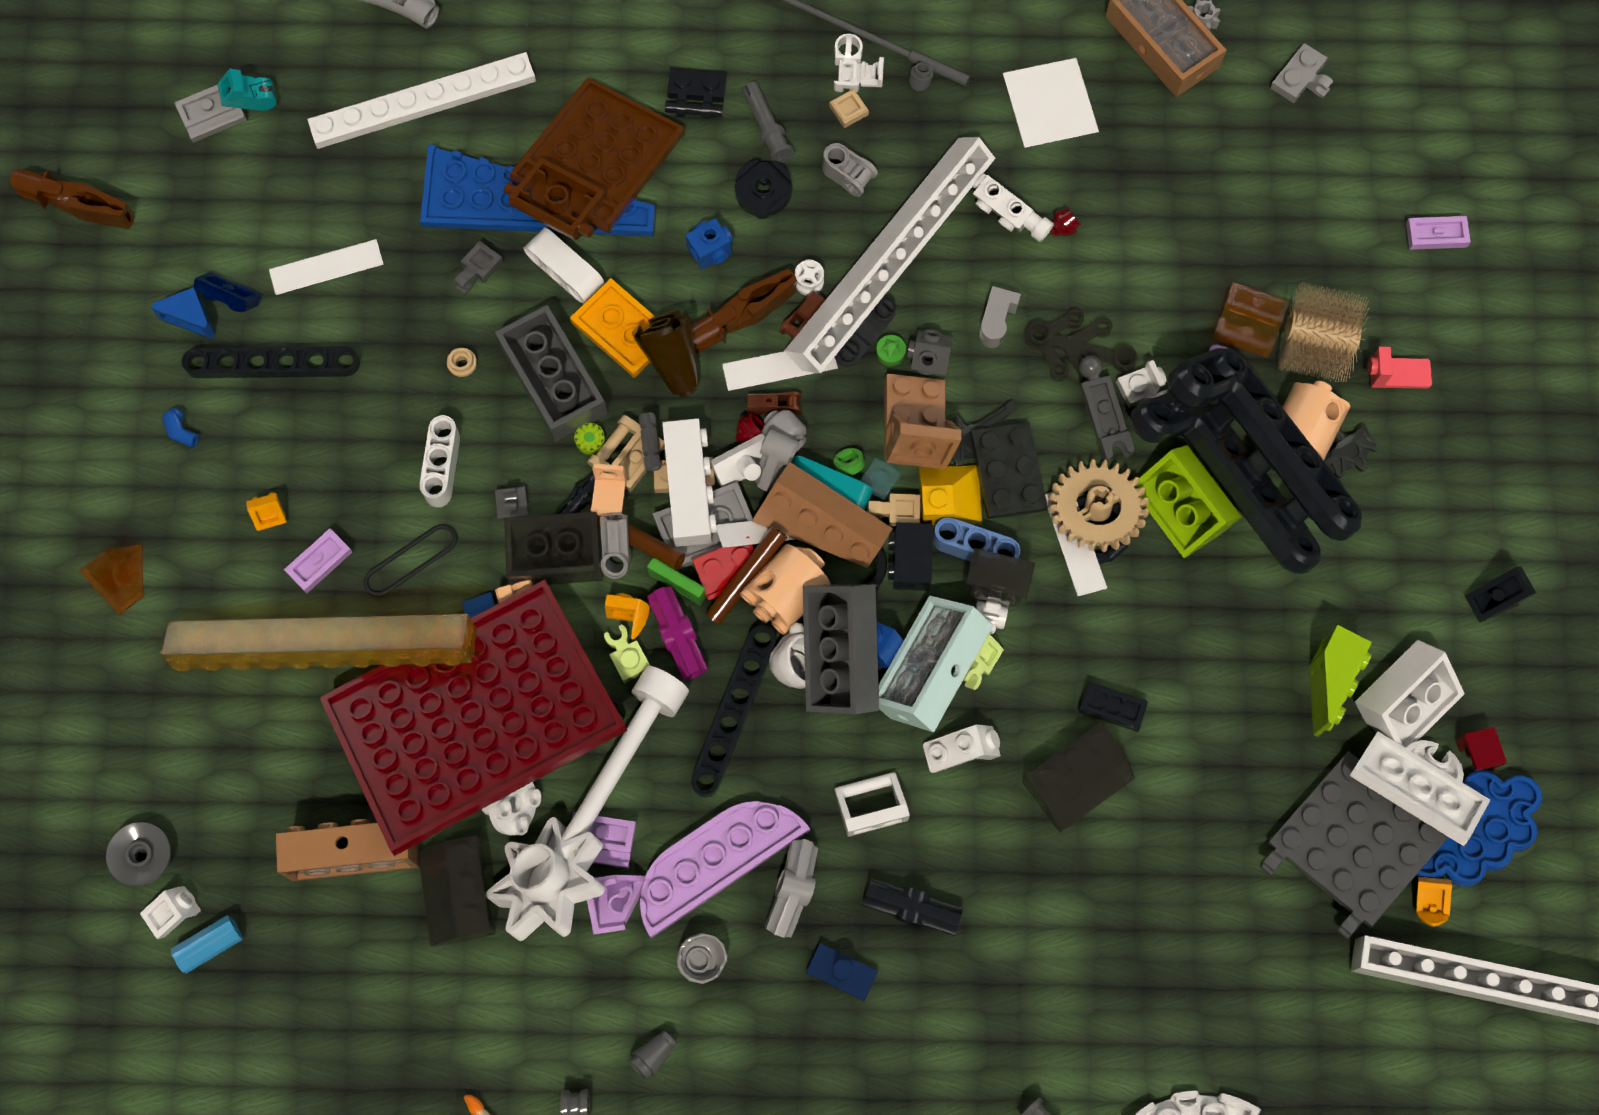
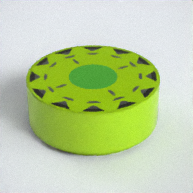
M586 423L575 432L576 446L584 454H596L605 444L604 432L597 424Z

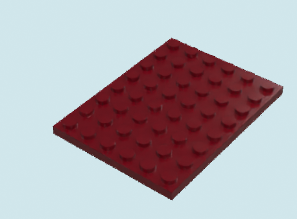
M546 580L529 587L319 697L386 843L394 856L628 731Z

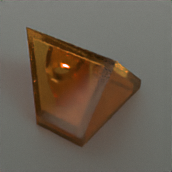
M143 544L105 550L79 570L119 616L144 597Z

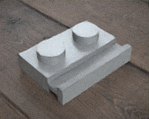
M218 85L174 102L193 143L247 121L241 108L221 105Z

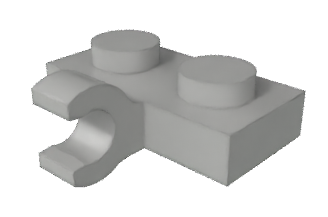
M1304 43L1272 82L1270 89L1292 103L1296 102L1306 88L1313 91L1317 96L1324 98L1330 91L1329 86L1333 83V80L1326 75L1317 74L1326 64L1328 57Z

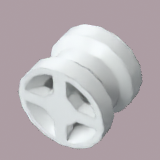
M805 260L797 265L795 269L797 291L805 296H808L811 291L818 294L824 286L823 267L814 260Z

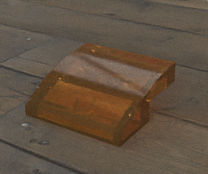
M1233 282L1213 339L1269 358L1289 302Z

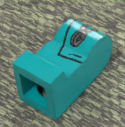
M230 68L218 82L222 106L265 111L277 104L273 82L269 78L241 75V70Z

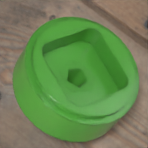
M887 335L879 340L876 355L882 364L896 366L904 360L906 345L900 337Z
M847 448L836 454L834 465L836 471L851 476L864 468L865 460L859 449Z

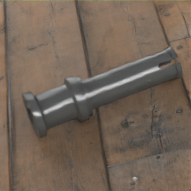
M757 82L746 84L749 91L744 86L742 93L761 129L760 140L763 144H766L770 152L769 159L779 164L788 161L795 152L793 147L788 145L784 128L776 123Z

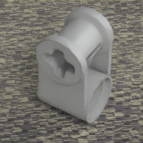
M840 143L830 144L824 151L823 173L854 196L860 197L864 193L863 188L869 180L874 179L878 175V171L872 163L861 158ZM839 159L842 163L833 164L829 160Z

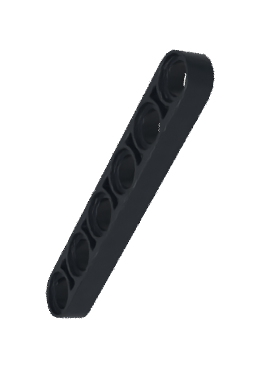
M346 346L194 348L186 351L181 360L183 368L193 378L347 377L355 374L360 366V361L355 351ZM316 355L323 357V363L320 367L310 368L308 366V360ZM343 355L353 357L352 364L347 368H340L337 365L339 358ZM227 356L234 358V364L231 368L225 370L219 368V362L222 358ZM255 356L264 358V363L260 368H249L248 364L251 358ZM291 356L294 359L291 367L286 369L278 367V362L282 357ZM193 358H204V365L200 369L192 370L189 368L190 361Z
M758 625L750 631L691 779L692 788L700 797H712L717 793L766 672L770 655L776 646L775 632L767 625ZM761 632L767 633L771 637V643L764 648L756 646L753 641L755 635ZM750 660L756 661L760 665V671L754 676L746 675L742 671L745 662ZM739 688L746 690L749 694L747 702L744 704L734 703L731 699V694L734 690ZM725 717L734 718L738 723L736 730L731 733L723 732L719 726L721 720ZM716 745L722 746L726 750L725 758L719 762L712 761L708 757V751ZM703 774L711 775L715 780L714 786L707 791L699 789L696 785L699 776Z

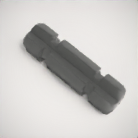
M652 412L642 413L639 415L644 467L646 471H657L661 468L660 455H658L659 445L657 429L655 428V414Z

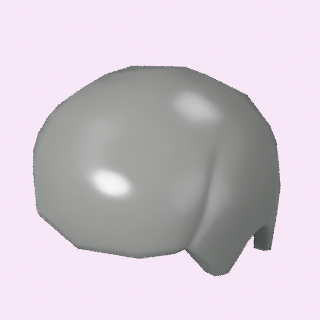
M700 933L688 937L681 944L677 952L676 962L679 972L688 981L704 984L719 977L727 963L728 957L724 944L716 936Z

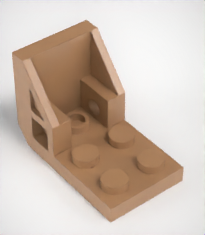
M887 374L884 379V459L886 463L946 469L961 442V429L952 421L945 420V380Z

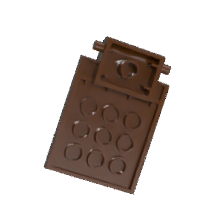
M587 77L510 172V181L514 184L508 182L504 188V193L509 195V205L573 240H578L582 235L590 238L594 232L593 226L609 233L684 136V127Z

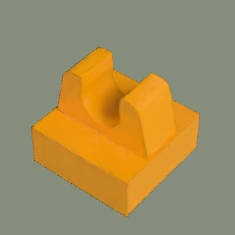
M270 492L267 496L260 498L256 496L252 500L246 501L247 510L257 531L287 523L285 512L276 493Z

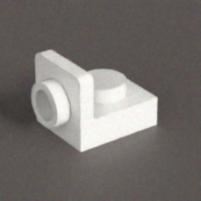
M1154 360L1146 363L1145 368L1119 377L1116 384L1128 408L1138 405L1144 398L1162 392L1165 387L1166 376L1162 368L1157 367Z
M185 886L163 891L140 915L156 939L166 937L185 918L196 916L201 910L196 904L192 893Z

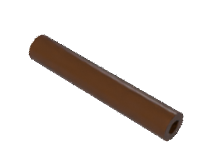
M590 508L586 514V521L601 529V516L593 515ZM628 523L629 545L675 570L682 566L685 560L684 553Z
M772 526L706 612V615L719 625L723 622L740 600V592L770 561L787 539L783 532Z

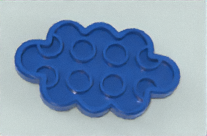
M1488 771L1471 773L1463 783L1490 799L1488 806L1470 839L1464 846L1448 837L1414 878L1440 879L1445 875L1455 885L1471 887L1481 881L1485 876L1486 870L1499 871L1504 869L1511 861L1513 852H1522L1528 849L1536 840L1538 834L1537 825L1531 815L1540 807L1542 802V791L1538 784L1531 778L1523 775L1513 776L1502 782L1495 774Z

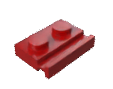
M752 544L725 548L721 545L691 558L700 583L705 587L708 600L718 597L754 551Z

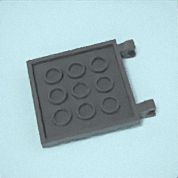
M1349 751L1269 841L1268 846L1274 851L1263 861L1261 866L1262 870L1272 876L1283 861L1287 860L1348 910L1351 915L1338 930L1347 940L1362 923L1368 928H1372L1448 838L1445 834L1351 777L1350 774L1359 759Z

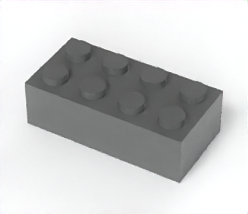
M548 305L494 332L502 352L555 442L572 434L580 426L592 423L608 414L604 399Z
M876 584L803 586L806 712L862 714L879 711Z

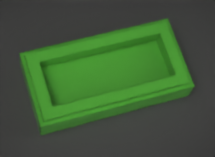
M652 558L647 566L649 576L668 587L672 586L674 591L701 606L706 598L705 587L656 558Z

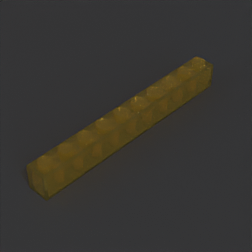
M468 614L173 621L168 623L161 655L177 671H189L190 669L216 671L219 668L247 670L255 667L271 670L279 667L306 669L309 666L337 668L338 666L347 665L364 668L369 665L396 667L399 664L428 666L429 664L439 663L456 666L460 663H472L477 629Z

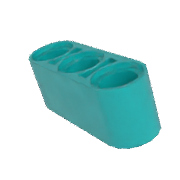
M793 457L792 464L865 510L873 493V489L870 486L805 457Z

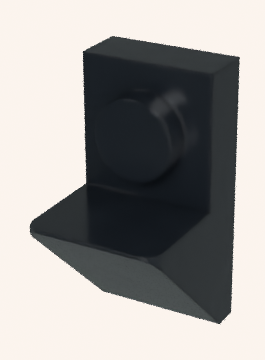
M1518 566L1470 592L1465 597L1478 621L1483 622L1517 607L1519 602L1536 594V591L1522 566Z

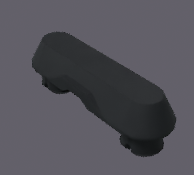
M882 298L835 355V360L843 367H851L861 359L873 342L893 320L895 305L892 300Z

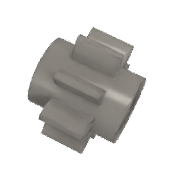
M1196 0L1194 7L1188 6L1209 31L1211 28L1217 29L1220 22L1218 19L1220 8L1215 9L1212 0Z

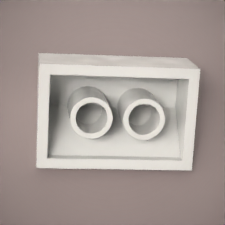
M1417 640L1355 703L1365 723L1376 733L1379 731L1406 748L1412 742L1418 741L1465 693L1446 653Z

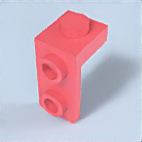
M1378 347L1372 357L1368 359L1367 371L1371 379V388L1428 389L1432 385L1429 359L1392 358L1391 347Z

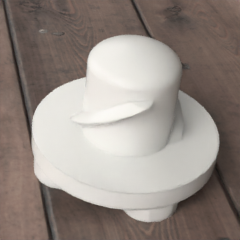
M531 782L483 808L482 811L490 816L491 823L498 832L505 835H524L534 817L536 807L541 803V792L535 789L534 783Z

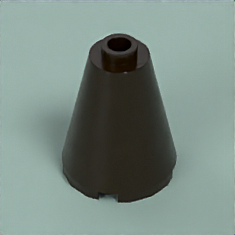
M679 310L667 312L649 319L650 325L642 329L641 324L632 331L635 342L671 393L679 394L680 397L693 394L696 391L695 387L700 382L688 312L684 311L683 315H681Z

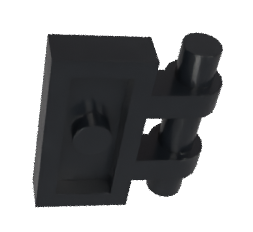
M670 67L667 97L677 99V102L666 101L665 113H676L678 117H685L686 114L700 115L702 119L722 117L723 106L712 104L713 102L724 103L727 72ZM687 100L703 101V103H687Z

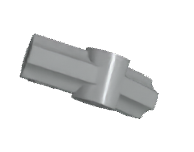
M793 840L790 843L785 868L777 882L776 898L765 924L767 930L783 938L792 937L802 909L809 904L815 889L816 881L812 877L818 848L815 847L814 842L809 840Z

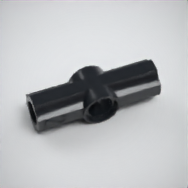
M872 878L863 903L865 907L895 916L896 920L916 927H922L923 925L953 936L956 934L963 908L933 899L931 895L910 887L902 889Z

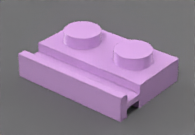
M597 816L588 832L597 837L602 842L603 847L592 864L629 869L636 822Z

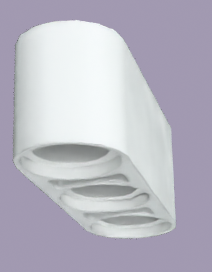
M543 228L523 247L527 256L581 303H585L604 284L601 275L547 228Z
M445 415L435 417L429 424L420 479V490L427 503L433 507H443L451 499L460 444V434L453 419ZM441 430H451L448 436L438 437ZM437 458H447L443 465H433ZM436 485L443 486L440 493L429 494L432 487Z

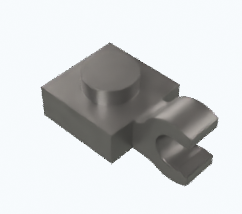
M479 241L461 260L464 270L454 279V282L458 284L456 289L466 295L474 286L477 278L485 283L503 263L502 257Z

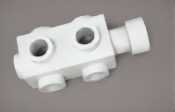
M983 173L975 182L973 188L976 190L973 195L978 199L975 204L987 214L993 211L1001 218L998 222L1010 232L1014 228L1021 232L1025 227L1031 232V236L1034 239L1042 242L1053 228V222L1046 217L1042 219L1033 209L989 175ZM993 190H999L997 195H990ZM1016 207L1022 208L1021 212L1017 214L1013 213V210Z

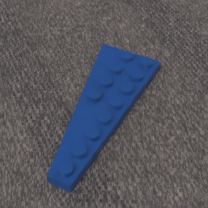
M428 145L420 218L422 227L540 232L543 228H547L553 233H560L509 205V195L504 193V188L508 182L514 184L510 181V172L514 169L513 166L504 167L490 163L489 160L484 158L478 160L464 156L462 152L454 150L449 152L436 148V145ZM633 200L609 233L593 226V234L654 237L655 205Z

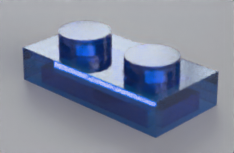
M212 272L196 277L194 280V289L203 293L205 298L221 301L229 305L228 307L233 311L246 312L259 306L260 294Z

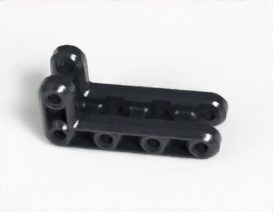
M1216 348L1182 361L1169 373V389L1144 398L1132 410V428L1144 441L1164 443L1182 436L1188 442L1278 563L1287 571L1304 574L1320 562V546L1304 522L1308 517L1315 522L1326 536L1330 537L1329 539L1348 540L1361 528L1362 514L1357 503L1251 366L1237 351L1230 348ZM1214 401H1219L1216 405L1212 404ZM1234 420L1240 424L1252 440L1253 445L1257 448L1253 453L1247 450L1230 426ZM1271 468L1273 471H1276L1294 497L1289 502L1282 496L1267 474Z

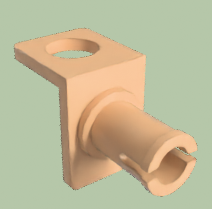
M593 464L592 469L595 483L591 513L598 516L609 513H622L626 485L624 467ZM604 471L614 472L616 474L604 473Z

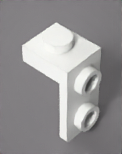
M976 724L923 744L931 773H936L974 759L992 760L1001 756L999 751L1000 739L993 726Z

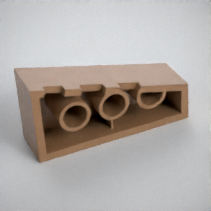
M789 462L779 476L752 522L769 529L774 526L789 537L866 568L871 564L893 529L791 462Z

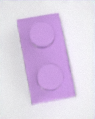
M1467 216L1409 218L1406 222L1409 250L1466 248L1471 243Z
M329 528L284 570L308 593L344 561L352 551Z

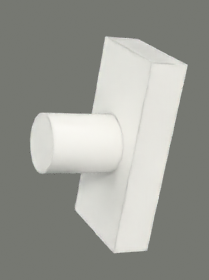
M762 433L710 460L711 467L721 487L734 482H740L745 478L749 481L759 478L761 474L759 462L762 457L760 450L766 438Z

